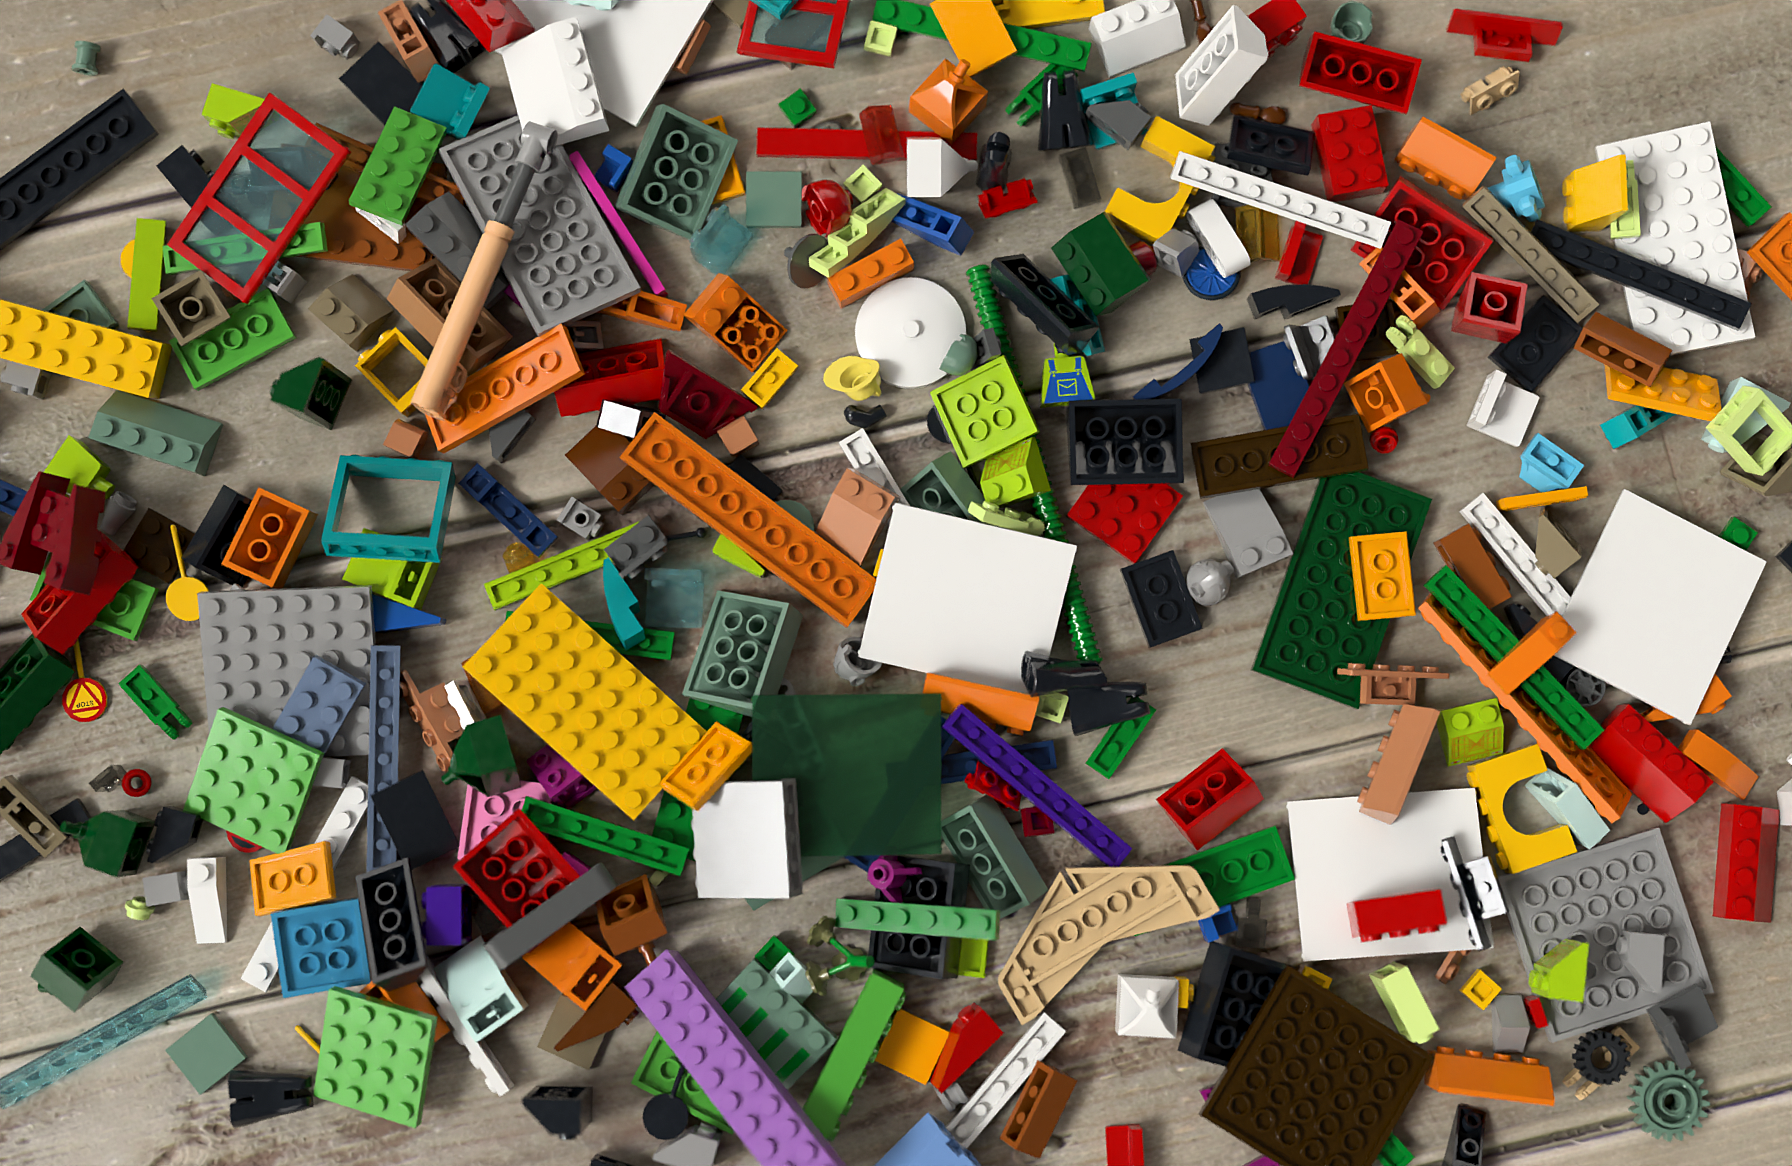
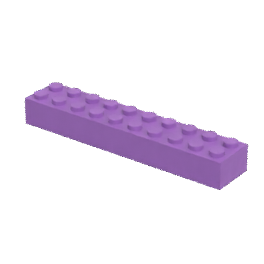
M666 949L624 987L761 1166H847L678 951Z

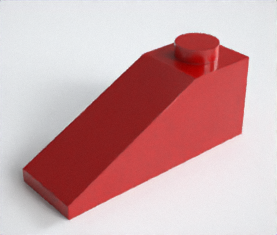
M975 1002L964 1007L959 1012L958 1018L953 1022L930 1080L931 1084L941 1094L1004 1034L989 1015Z

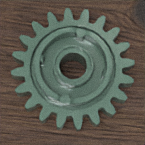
M1666 1060L1664 1066L1661 1062L1654 1061V1070L1648 1066H1643L1646 1075L1635 1074L1634 1076L1639 1081V1084H1629V1087L1636 1092L1634 1095L1627 1096V1099L1635 1102V1105L1629 1107L1628 1110L1632 1113H1638L1633 1121L1637 1124H1643L1641 1130L1645 1133L1652 1131V1137L1658 1140L1663 1136L1664 1140L1671 1142L1674 1135L1676 1139L1682 1141L1683 1131L1693 1136L1692 1125L1699 1128L1703 1127L1698 1117H1708V1114L1701 1110L1702 1107L1710 1106V1102L1702 1099V1096L1707 1095L1709 1091L1699 1088L1704 1080L1699 1077L1693 1078L1696 1073L1695 1070L1690 1068L1681 1070L1677 1064L1674 1065V1062ZM1668 1094H1672V1104L1669 1107H1665V1097Z

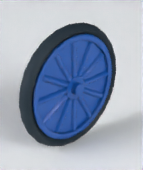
M1200 246V251L1183 276L1184 284L1193 295L1200 299H1223L1230 295L1238 286L1241 270L1226 278L1222 277L1204 247Z

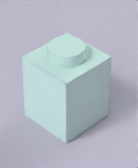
M789 952L769 973L783 990L801 1004L813 992L805 974L807 967Z

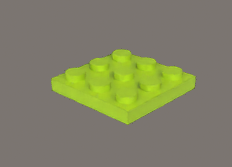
M1005 355L930 392L963 468L972 466L1040 432Z

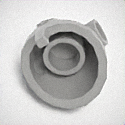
M1203 559L1189 567L1187 574V587L1190 595L1203 606H1212L1220 602L1228 594L1231 584L1230 575L1234 573V568L1226 560L1221 563L1212 559Z
M850 637L841 641L833 662L836 674L850 681L852 686L862 685L865 682V678L875 673L882 665V662L858 657V650L862 642L861 637Z

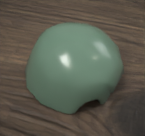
M1349 1L1341 4L1331 20L1332 36L1361 44L1366 42L1373 30L1372 12L1361 2Z
M960 334L959 336L962 339L952 343L940 365V370L951 375L962 376L972 369L977 359V344L969 335Z

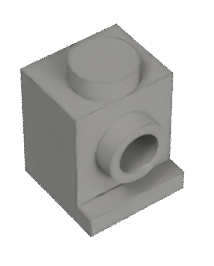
M326 14L310 35L319 47H323L335 57L340 54L345 59L354 56L360 43L353 32L328 14Z
M8 360L7 366L1 372L0 379L1 382L12 386L11 391L31 395L43 400L51 373L43 369Z
M574 497L570 498L557 519L558 522L588 541L592 536L594 538L597 537L604 525L601 522L604 518L602 515ZM584 514L586 522L578 524L577 517Z

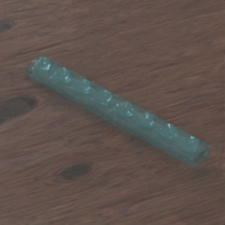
M189 974L0 1078V1107L3 1110L206 999V989Z

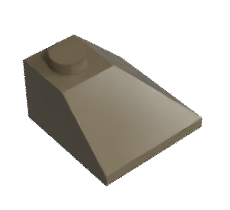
M202 270L152 298L182 347L231 319V316Z
M1757 432L1742 447L1752 456L1768 437ZM1790 447L1787 451L1783 452L1775 461L1773 468L1763 476L1745 472L1733 457L1720 470V473L1764 496L1792 492V448Z
M1544 506L1540 509L1535 553V558L1538 561L1535 564L1545 576L1550 574L1553 578H1556L1582 557V547L1548 508Z

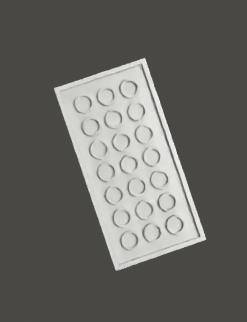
M1705 122L1596 146L1597 162L1617 155H1626V160H1633L1635 180H1637L1641 235L1634 238L1613 239L1615 250L1748 301L1711 123ZM1623 286L1632 330L1672 349L1673 351L1670 355L1755 338L1750 309L1740 330L1737 331Z

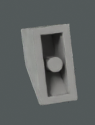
M1174 228L1158 238L1153 244L1158 265L1183 278L1200 251L1196 237L1186 230L1180 232Z
M1621 930L1620 936L1616 941V951L1619 954L1620 961L1645 990L1661 993L1665 935Z

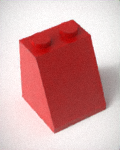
M1471 272L1455 307L1451 332L1501 343L1509 342L1521 330L1528 284Z

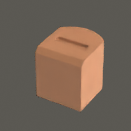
M744 416L717 431L733 458H737L740 454L759 445L758 439Z
M397 419L394 421L383 445L408 458L418 459L427 441L428 432Z

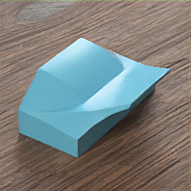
M1537 433L1520 456L1522 466L1519 477L1541 493L1558 488L1567 489L1584 465Z

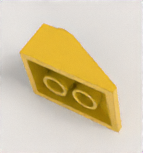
M1617 155L1576 169L1564 179L1562 194L1566 196V206L1563 210V221L1567 223L1568 232L1601 231L1628 211L1626 155Z

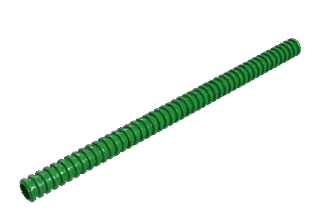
M981 264L971 267L966 271V276L970 277L968 280L969 285H972L970 290L971 293L975 294L973 301H977L975 308L979 310L977 315L982 319L980 325L984 326V329L994 328L995 335L998 336L1001 342L1000 356L1005 355L1024 395L1026 391L1021 387L1023 386V381L1019 380L1021 374L1017 372L1019 367L1018 364L1014 363L1016 356H1012L1014 349L1009 346L1011 340L1007 339L1009 332L1005 331L1007 325L1002 321L1004 320V315L1000 314L1002 308L998 306L1000 301L999 298L995 297L997 291L993 290L995 284L990 280L991 273H988L990 266ZM1036 439L1037 445L1040 443L1039 439ZM1038 446L1039 452H1040V455H1041V452H1042L1043 450H1042V447H1039V446ZM1046 472L1047 479H1048V477L1050 476V474H1049V472ZM1054 489L1030 498L1034 500L1032 506L1037 510L1035 516H1038L1039 520L1045 524L1044 538L1069 543V540L1065 539L1067 533L1062 529L1064 523L1060 522L1062 516L1057 512L1059 506L1055 505L1057 498L1052 495L1055 493ZM1072 564L1063 600L1064 604H1062V609L1065 608L1066 610L1064 617H1068L1066 624L1070 625L1071 629L1068 631L1069 634L1073 635L1071 641L1075 642L1076 645L1073 647L1074 651L1077 650L1078 652L1076 659L1097 661L1100 664L1103 658H1099L1098 653L1101 651L1096 647L1098 641L1094 640L1096 634L1091 630L1093 624L1089 623L1091 616L1087 615L1086 612L1089 609L1084 606L1086 599L1082 598L1081 594L1084 592L1079 588L1081 582L1077 581L1079 575L1074 571L1076 565Z

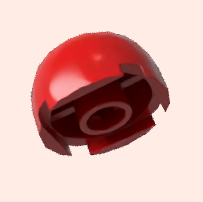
M819 180L803 187L802 202L807 201L809 206L805 213L810 224L819 235L826 234L825 237H828L829 234L847 225L853 205L852 195L847 189L845 190L833 180Z

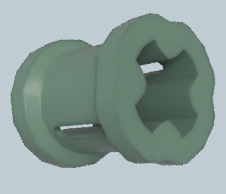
M76 41L74 47L77 49L76 61L72 65V71L89 76L97 75L96 60L97 53L101 51L100 45L88 41Z

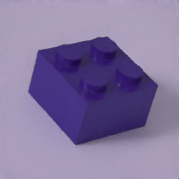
M437 884L426 887V892L422 894V909L426 910V921L422 923L423 938L426 939V946L462 945L472 941V888L468 884Z

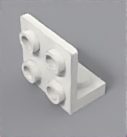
M1495 370L1487 375L1466 426L1518 447L1529 425L1539 396L1505 382L1504 379L1507 374Z

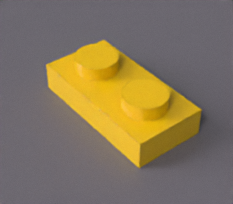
M776 348L741 389V392L761 409H764L799 367Z

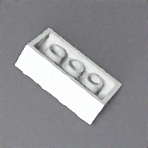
M1232 5L1175 74L1180 118L1209 126L1221 114L1224 107L1235 98L1245 83L1250 81L1252 75L1259 67L1265 64L1268 58L1265 35L1238 6Z

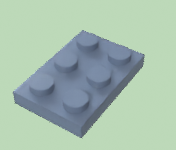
M315 655L272 729L320 750L325 755L366 683L320 656Z

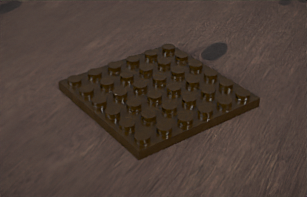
M1286 965L1198 1114L1280 1166H1372L1435 1056Z

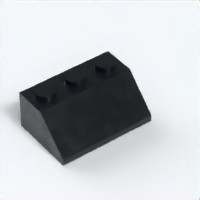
M223 485L181 558L193 567L232 586L234 583H237L243 587L248 576L221 563L252 499Z
M535 1086L522 1098V1105L550 1135H559L560 1140H575L577 1135H581L592 1122L593 1086Z

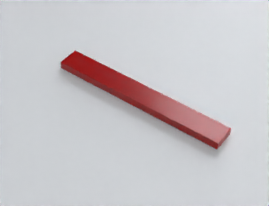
M757 127L756 155L757 157L907 161V137L940 136L931 131ZM962 132L952 145L944 140L962 158L977 161V133Z

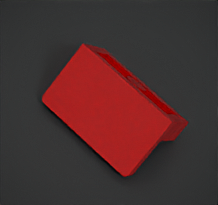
M1295 221L1291 226L1275 279L1293 285H1308L1323 236L1305 230V223Z
M1139 1124L1106 1126L1107 1166H1144L1141 1126Z

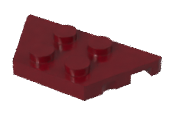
M668 349L666 352L658 408L661 413L701 437L708 439L716 434L719 429L735 421L736 418L748 411L752 413L757 409L758 406L753 401Z

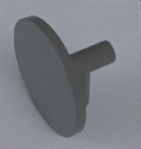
M808 234L802 237L793 248L787 247L785 249L784 256L788 258V276L797 287L803 289L812 288L825 277V275L809 266V257L828 245L827 239L823 236Z

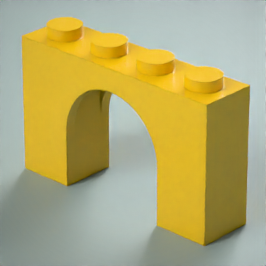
M1157 115L1140 146L1166 160L1173 167L1179 151L1212 162L1215 159V156L1211 155L1215 148L1214 145ZM1179 182V190L1173 198L1162 203H1149L1117 187L1105 212L1114 225L1153 245L1158 238L1172 228L1177 230V228L1173 227L1177 217L1183 219L1190 204L1186 203L1189 194L1195 196L1199 188Z
M1528 744L1467 765L1469 772L1466 773V777L1470 787L1476 790L1478 796L1476 800L1477 808L1482 816L1485 815L1488 824L1486 833L1489 840L1495 843L1498 851L1495 857L1501 870L1504 869L1505 873L1515 874L1577 852L1568 825L1557 824L1525 835L1514 830L1505 819L1503 799L1507 790L1517 781L1548 771L1538 744Z

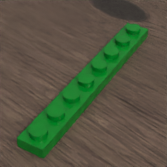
M876 0L872 21L895 26L900 31L949 41L932 7L902 0ZM1003 23L1017 50V53L1012 56L1078 71H1086L1092 43Z
M1447 565L1442 566L1423 585L1497 663L1519 642ZM1543 665L1519 685L1580 750H1585L1604 731Z

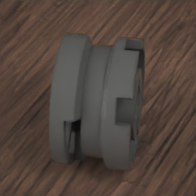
M1579 668L1570 670L1560 682L1582 707H1589L1599 703L1606 690L1603 680Z

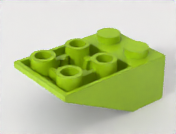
M367 528L362 530L364 534H380ZM351 557L342 579L357 586L372 585V592L421 610L440 563Z

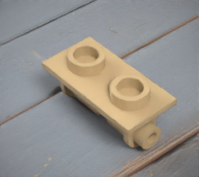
M1509 66L1506 68L1501 67L1485 76V81L1489 85L1486 86L1480 79L1465 87L1464 92L1461 93V98L1465 103L1470 102V115L1480 110H1485L1495 101L1513 94L1518 89L1519 71L1513 72Z

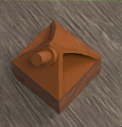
M644 874L618 885L595 902L601 933L614 956L638 949L639 954L643 953L648 966L657 958L653 950L655 948L654 942L668 932L659 897L652 883L649 882L647 874Z

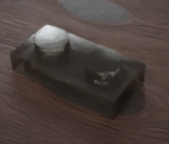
M1086 147L1059 154V161L1074 209L1101 202V195Z

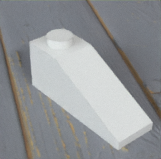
M226 857L187 859V886L197 944L226 943Z

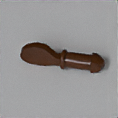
M1190 0L1195 17L1194 21L1198 24L1197 39L1199 44H1201L1213 28L1205 22L1207 15H1205L1202 0Z
M1235 102L1229 107L1233 115L1253 117V119L1260 117L1266 122L1282 124L1286 120L1285 111L1277 106H1270L1260 110L1259 106L1254 107Z

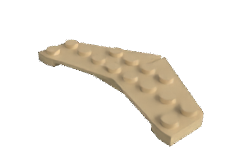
M1189 865L1065 867L1078 892L1074 893L1060 870L998 977L999 987L1020 1023L1024 1025L1034 1019L1105 943L1189 921L1205 919L1220 911L1198 872Z

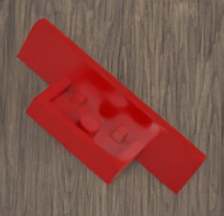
M1454 9L1446 32L1474 36L1475 56L1529 62L1532 56V43L1555 46L1563 29V23Z

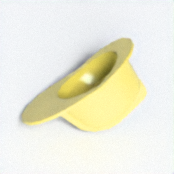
M847 356L834 361L824 373L823 381L827 387L844 392L853 400L862 401L870 396L881 395V378L878 373L880 365L876 360Z

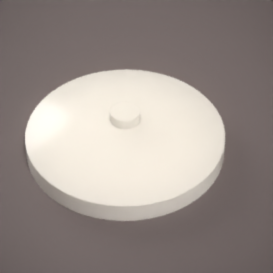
M912 277L890 281L871 293L859 311L855 328L856 345L860 357L876 360L879 363L880 369L878 373L881 381L905 389L927 387L946 377L948 373L940 370V365L952 343L962 339L959 336L960 334L966 335L965 319L954 297L943 287L932 281Z

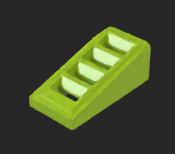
M722 534L719 535L712 549L715 556L761 579L765 577L766 572L760 564Z

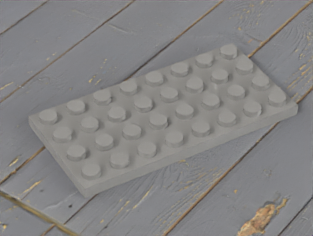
M518 115L439 148L445 165L483 234L485 233L484 229L489 220L494 221L517 167L515 161L522 147L521 135L523 132ZM562 144L555 146L551 154H546L539 173H534L511 227L515 233L508 244V250L500 266L538 337H541L561 323L567 326L641 292L636 278Z

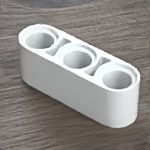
M1213 199L1186 212L1187 220L1222 277L1226 278L1251 265L1246 249Z

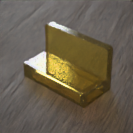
M1251 205L1237 207V236L1246 249L1250 261L1254 262L1263 259L1272 262L1280 261L1278 214Z

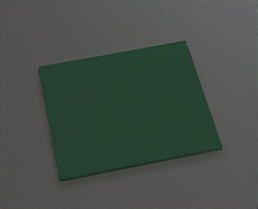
M940 693L752 695V781L796 779L800 856L941 854L942 697Z

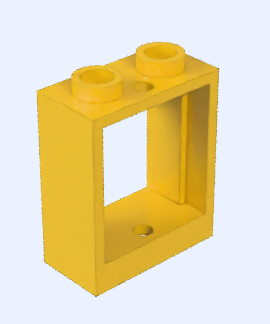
M395 327L392 330L385 331L379 337V343L372 350H365L359 356V362L355 367L400 413L408 417L417 409L411 404V400L419 381L405 395L398 399L371 371L400 343L426 367L428 359Z

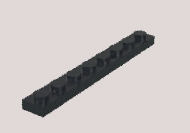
M1538 219L1531 230V233L1559 261L1734 330H1740L1752 304Z

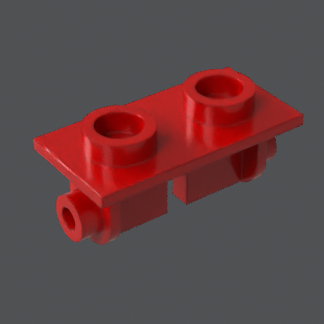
M1022 178L1007 183L1008 193L1003 194L1001 185L983 190L982 194L977 195L979 201L978 206L984 218L999 217L1003 213L1024 209L1029 205L1038 203L1032 191L1034 188L1031 179L1026 180Z
M977 762L975 773H969L965 778L967 787L981 794L991 796L1003 808L1009 807L1019 811L1022 794L990 767Z

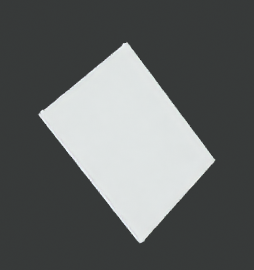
M564 0L512 1L534 26L535 32L551 23L577 17L584 36L603 109L637 127L714 0H619L612 9L605 11L597 10L594 6L585 4L579 6L571 5L568 1ZM520 38L494 51L502 55L501 50L511 46L512 44L520 41L523 38Z
M1624 489L1562 615L1565 621L1577 633L1554 656L1663 711L1684 724L1690 725L1767 561Z
M895 503L892 507L893 513L861 646L858 650V657L1029 695L1021 679V661L1025 651L1050 656L1074 556L1077 552V545Z
M1475 788L1407 793L1399 816L1391 825L1358 812L1361 806L1357 802L1359 796L1287 802L1286 808L1288 809L1302 947L1301 957L1303 961L1477 949V946H1473L1469 938L1468 930L1471 928L1468 919L1464 918L1460 911L1459 902L1461 898L1459 892L1453 888L1450 881L1452 871L1449 862H1445L1441 854V846L1443 845L1441 840L1454 836L1463 863L1483 858ZM1441 889L1447 924L1439 925L1440 931L1418 934L1417 929H1411L1410 936L1389 938V933L1381 934L1382 940L1361 942L1360 937L1352 938L1347 903ZM1489 917L1482 920L1491 944L1490 948H1494Z

